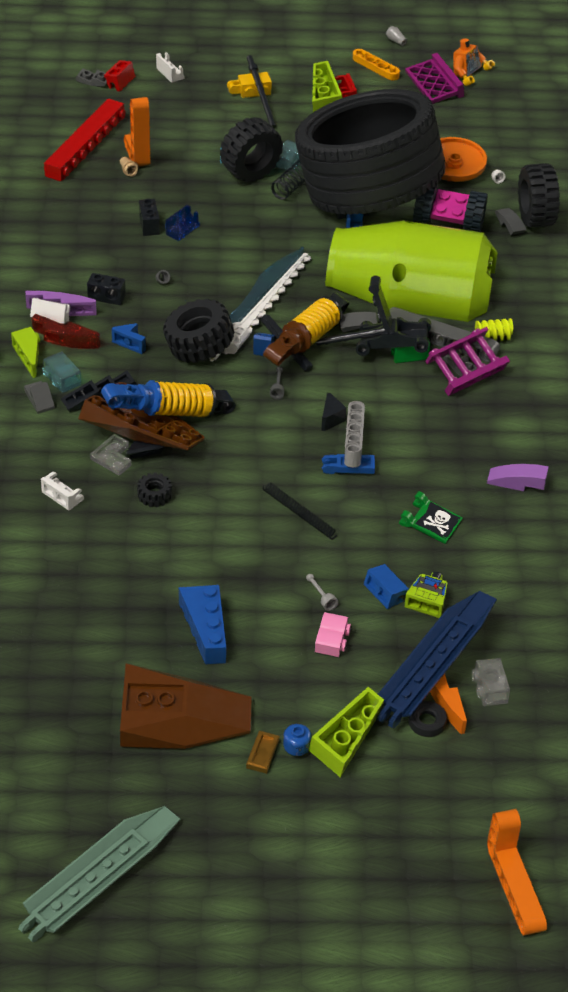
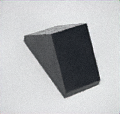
M327 393L321 431H326L346 420V407L331 393Z

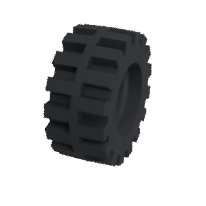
M154 472L153 475L151 473H148L147 476L143 475L137 484L139 501L143 502L145 506L149 504V507L153 505L159 507L160 504L164 506L165 502L168 503L172 497L171 480H168L167 476L163 477L162 473L157 475V472ZM154 488L160 489L159 491H150V489Z

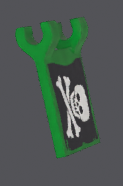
M418 491L414 497L416 499L413 505L420 508L415 517L409 511L404 510L399 524L404 527H413L446 544L461 523L463 517L435 504L424 493Z

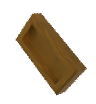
M259 731L246 763V768L267 774L280 736Z

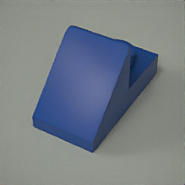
M137 323L116 326L111 329L113 343L140 354L146 351V337L138 334Z
M265 333L254 334V355L263 356L266 348L275 341V335Z

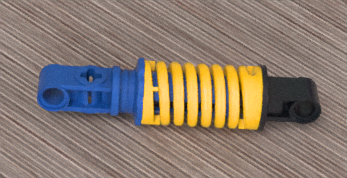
M149 380L145 385L109 383L101 390V394L110 408L144 410L149 416L179 415L209 418L213 413H231L236 407L227 390H214L213 386L208 383L188 384Z

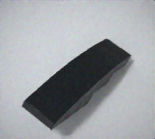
M126 370L113 379L109 375L95 384L91 380L62 397L61 401L69 412L82 409L85 399L93 395L104 399L101 390L109 383L124 382L132 385L137 384Z

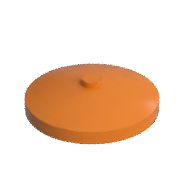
M460 137L440 138L446 166L445 174H443L444 176L441 179L462 182L472 180L484 172L487 155L480 145Z

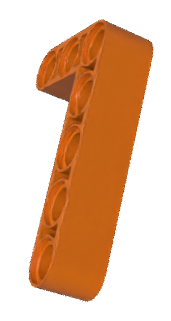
M147 97L130 99L131 134L124 135L125 148L130 160L136 162L138 167L150 165L149 101Z
M512 809L493 813L487 848L519 930L525 936L546 931L547 922L517 850L521 820L518 811Z

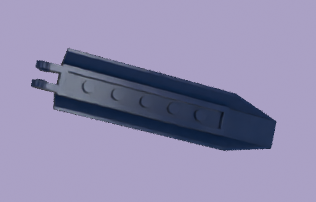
M478 591L446 609L378 693L384 699V708L379 713L377 720L383 723L388 719L391 711L394 712L388 725L394 729L400 723L402 717L411 716L483 626L497 601L496 598Z

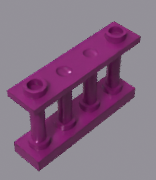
M487 327L481 330L478 328L470 335L441 349L435 348L429 352L425 362L429 364L436 361L449 381L448 386L444 390L448 396L504 370L510 362L507 356L502 358L496 357L484 339L485 334L489 330ZM478 341L491 362L487 365L483 364L470 344ZM465 349L477 367L475 371L468 370L457 354V350ZM449 354L462 372V377H454L442 357Z

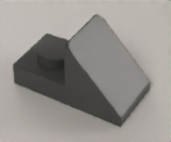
M42 381L24 386L25 393L37 414L55 409L47 382L42 383Z

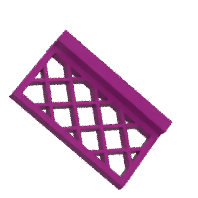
M438 53L432 54V59L405 68L407 75L422 94L431 100L432 104L455 95L458 98L464 97L463 83Z

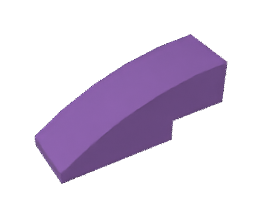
M510 464L490 469L487 484L524 491L525 486L544 490L549 466Z

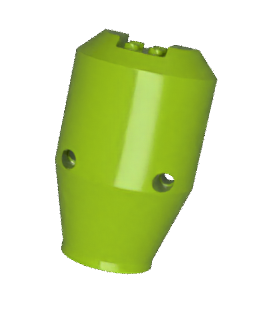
M404 220L344 229L336 228L328 257L325 286L333 287L373 303V294L369 291L370 279L372 276H379L381 278L380 286L389 309L396 307L415 314L469 322L488 311L492 278L490 276L491 273L495 274L498 252L482 232Z

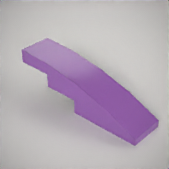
M26 291L27 309L32 306V298H38L70 305L69 316L97 315L95 299L62 292Z

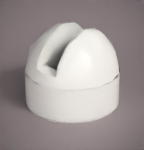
M494 170L491 177L495 183L500 184L505 180V174L501 170Z

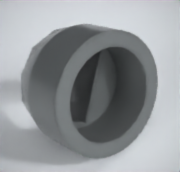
M166 270L158 271L156 274L157 282L160 284L169 282V272Z

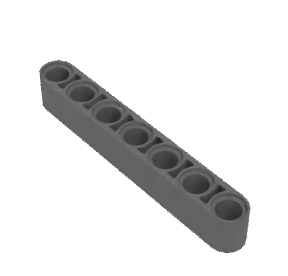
M396 307L389 309L392 319L401 317L406 321L418 322L421 318H427ZM430 319L432 324L431 330L427 333V338L431 344L443 348L470 335L472 332ZM484 337L494 354L497 355L500 350V344L496 340ZM478 341L470 344L481 361L491 362ZM464 348L459 349L467 354Z

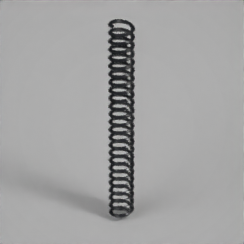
M272 482L268 483L265 489L263 485V491L274 497V499L285 505V507L296 513V515L307 521V523L318 529L329 539H334L337 536L335 535L331 538L336 531L335 528L333 529L332 526L327 525V522L324 523V520H321L316 514L313 515V512L310 513V510L302 506V504L299 505V502L291 498V496L288 497V494L283 492V490L277 489V486L272 485Z

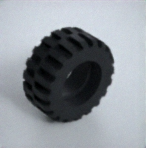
M257 117L243 119V122L236 123V126L229 129L230 132L224 136V142L221 143L222 149H220L221 162L238 180L253 182L256 179H262L264 175L271 173L270 171L277 166V161H280V154L283 152V141L280 134L264 119ZM254 145H256V147L254 148V150H253L250 154H248V155L246 156V154L248 153V151H249Z
M549 163L525 165L520 170L518 181V203L522 221L529 228L554 225L558 219L560 192L556 170Z
M197 299L194 302L189 301L187 304L179 306L176 311L173 310L170 316L167 317L163 327V333L171 353L177 359L188 363L189 361L192 363L207 361V359H212L217 354H221L225 348L229 347L235 333L227 308L222 303L216 300L211 301L210 299Z

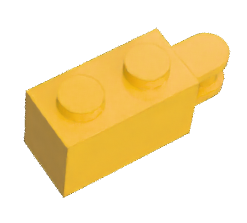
M268 72L258 73L265 94L271 95L272 81ZM252 74L238 75V80H231L227 83L231 94L240 93L241 98L259 96Z

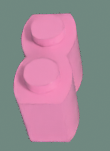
M324 612L315 642V652L339 657L340 652L345 651L347 640L344 638L345 635L349 636L351 624H348V617Z

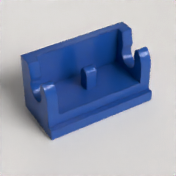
M385 564L368 569L364 585L386 609H390L392 606L404 601L399 596L405 595L409 588Z

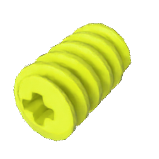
M511 318L508 321L507 319H502L501 321L496 319L495 321L488 320L487 322L482 320L481 323L479 321L475 322V330L487 327L489 330L484 337H493V340L496 341L498 336L501 341L504 340V336L509 341L513 334V321Z

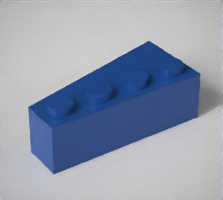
M219 585L179 587V605L184 612L186 621L189 623L191 633L196 639L197 647L204 663H226V641Z

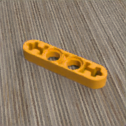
M355 49L353 51L352 59L355 62L389 80L399 79V68L363 49Z

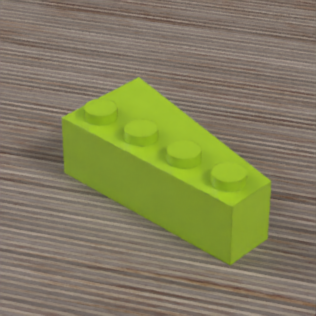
M367 687L312 736L309 751L341 777L381 712L384 699Z

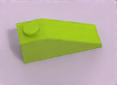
M32 327L11 332L13 348L31 376L35 378L38 366L39 334L35 333Z

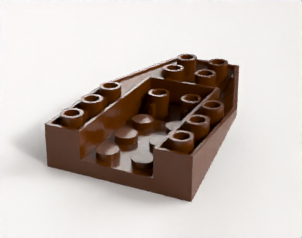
M118 382V383H116V384H124V385H126L127 383ZM95 395L85 399L78 418L132 440L183 450L191 449L205 438L178 416H149L144 410L110 408L102 397Z
M126 663L120 724L121 747L186 749L251 733L252 697L190 678Z

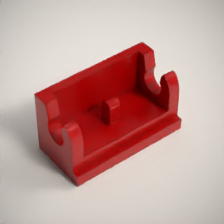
M119 60L104 74L108 87L111 89L112 83H114L116 91H121L135 77L132 62Z
M349 73L335 77L337 81L341 80L337 84L342 98L357 94V89Z

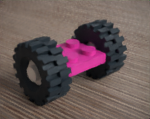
M436 184L431 190L416 198L413 222L431 224L432 219L463 224V230L481 232L488 193L471 190L469 195L438 189V184Z

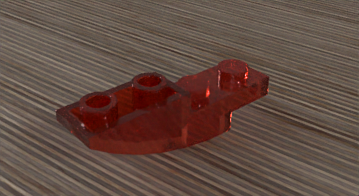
M38 314L32 317L33 330L42 334L46 342L78 349H97L100 347V333L70 321L64 325Z

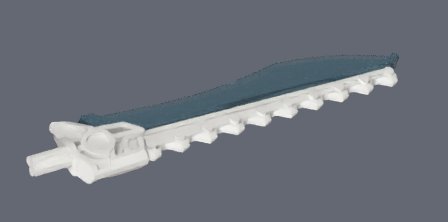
M300 247L299 250L276 261L259 275L250 293L230 315L235 333L229 347L225 348L222 353L235 354L250 336V333H252L251 327L259 324L258 318L266 314L265 310L272 308L271 302L279 300L278 294L285 292L284 286L292 284L291 278L298 276L297 270L304 269L303 263L311 259V256L304 253V247ZM217 354L216 357L212 359L210 358V361L213 362L214 360H216L220 356V354Z

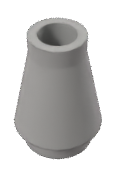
M391 26L387 30L386 36L389 40L401 46L407 43V39L398 27Z

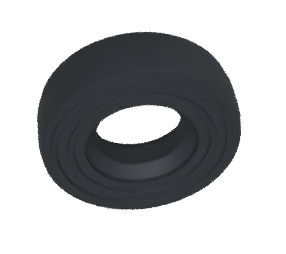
M422 701L414 713L408 717L409 726L420 736H437L446 726L447 715L439 704L432 701ZM422 714H431L435 717L436 721L433 724H425L420 721L419 717Z

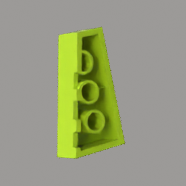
M328 61L313 64V112L329 103L342 99L341 91Z

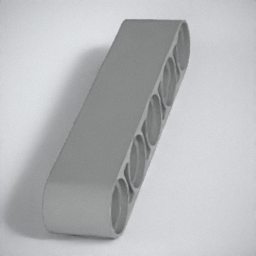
M352 401L348 405L344 464L352 468L361 465L365 405L360 401Z

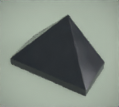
M135 440L127 449L125 460L162 453L164 446Z

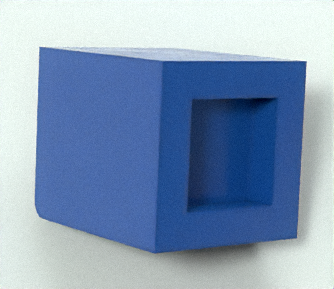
M346 214V228L363 226V214Z

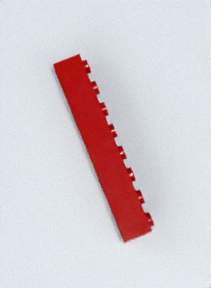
M108 98L44 162L45 177L62 182L93 151L102 139L124 119L126 114L124 103Z

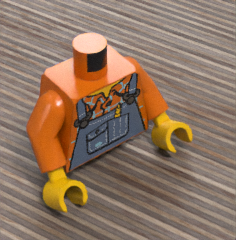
M461 39V47L454 51L453 54L454 74L457 77L463 78V84L469 86L475 82L474 77L470 75L479 69L482 63L484 70L487 71L491 70L495 63L493 60L486 61V57L480 53L478 46L469 44V39Z

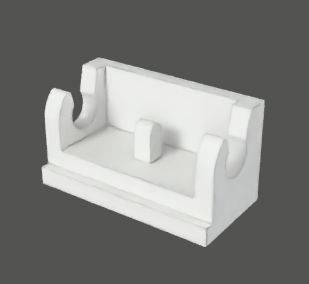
M167 52L165 53V59L162 58L160 53L156 54V68L171 83L185 79L183 68L179 66L178 69L170 62Z
M32 298L30 317L62 324L69 321L70 305Z
M51 472L46 477L41 478L42 493L67 510H71L84 500V496L80 494L82 492L81 489L72 490L60 482L57 477L52 480L53 477L57 476L56 472Z

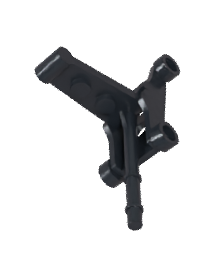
M372 276L369 291L373 294V304L377 306L378 318L382 322L373 324L370 321H363L358 332L325 336L317 340L316 343L317 346L328 345L330 343L347 342V340L361 338L356 345V353L360 356L368 355L370 349L414 347L417 352L424 353L428 350L427 333L431 330L432 323L428 318H421L418 322L406 321L401 317L392 319L380 286L381 278L379 276Z

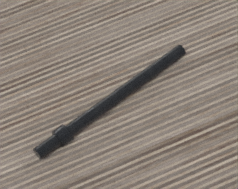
M252 55L247 56L249 71L253 75L268 122L273 128H276V123L258 74L259 69L257 64L254 63Z

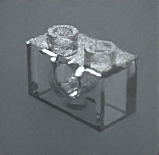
M501 658L476 660L475 669H472V679L477 683V696L481 698L483 706L508 704L510 688Z

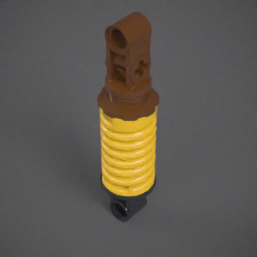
M336 292L330 297H319L306 310L284 325L280 337L266 348L263 356L276 366H279L291 354L305 352L306 349H309L311 345L341 322L342 314L350 302Z

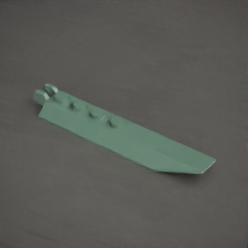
M163 806L124 819L23 902L29 916L20 924L18 929L22 933H26L37 922L39 925L31 931L28 937L32 942L40 939L45 931L56 932L155 849L176 826L180 818Z

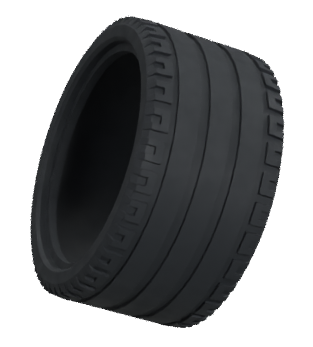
M382 89L344 97L310 114L300 123L295 131V143L310 199L316 207L326 212L365 214L390 209L425 194L438 184L444 176L443 174H445V157L435 110L431 100L419 92L404 89Z

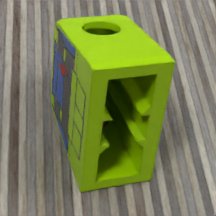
M436 571L432 572L431 576L420 574L406 593L404 607L440 618L447 590V582L442 580V574Z

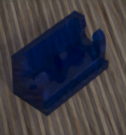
M186 205L166 219V235L180 241L200 226L198 212L195 211L193 216L191 214V206Z

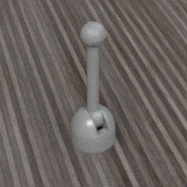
M308 574L306 576L307 581L312 582L322 595L321 604L324 609L331 611L336 608L338 599L331 593L325 594L314 580V575Z

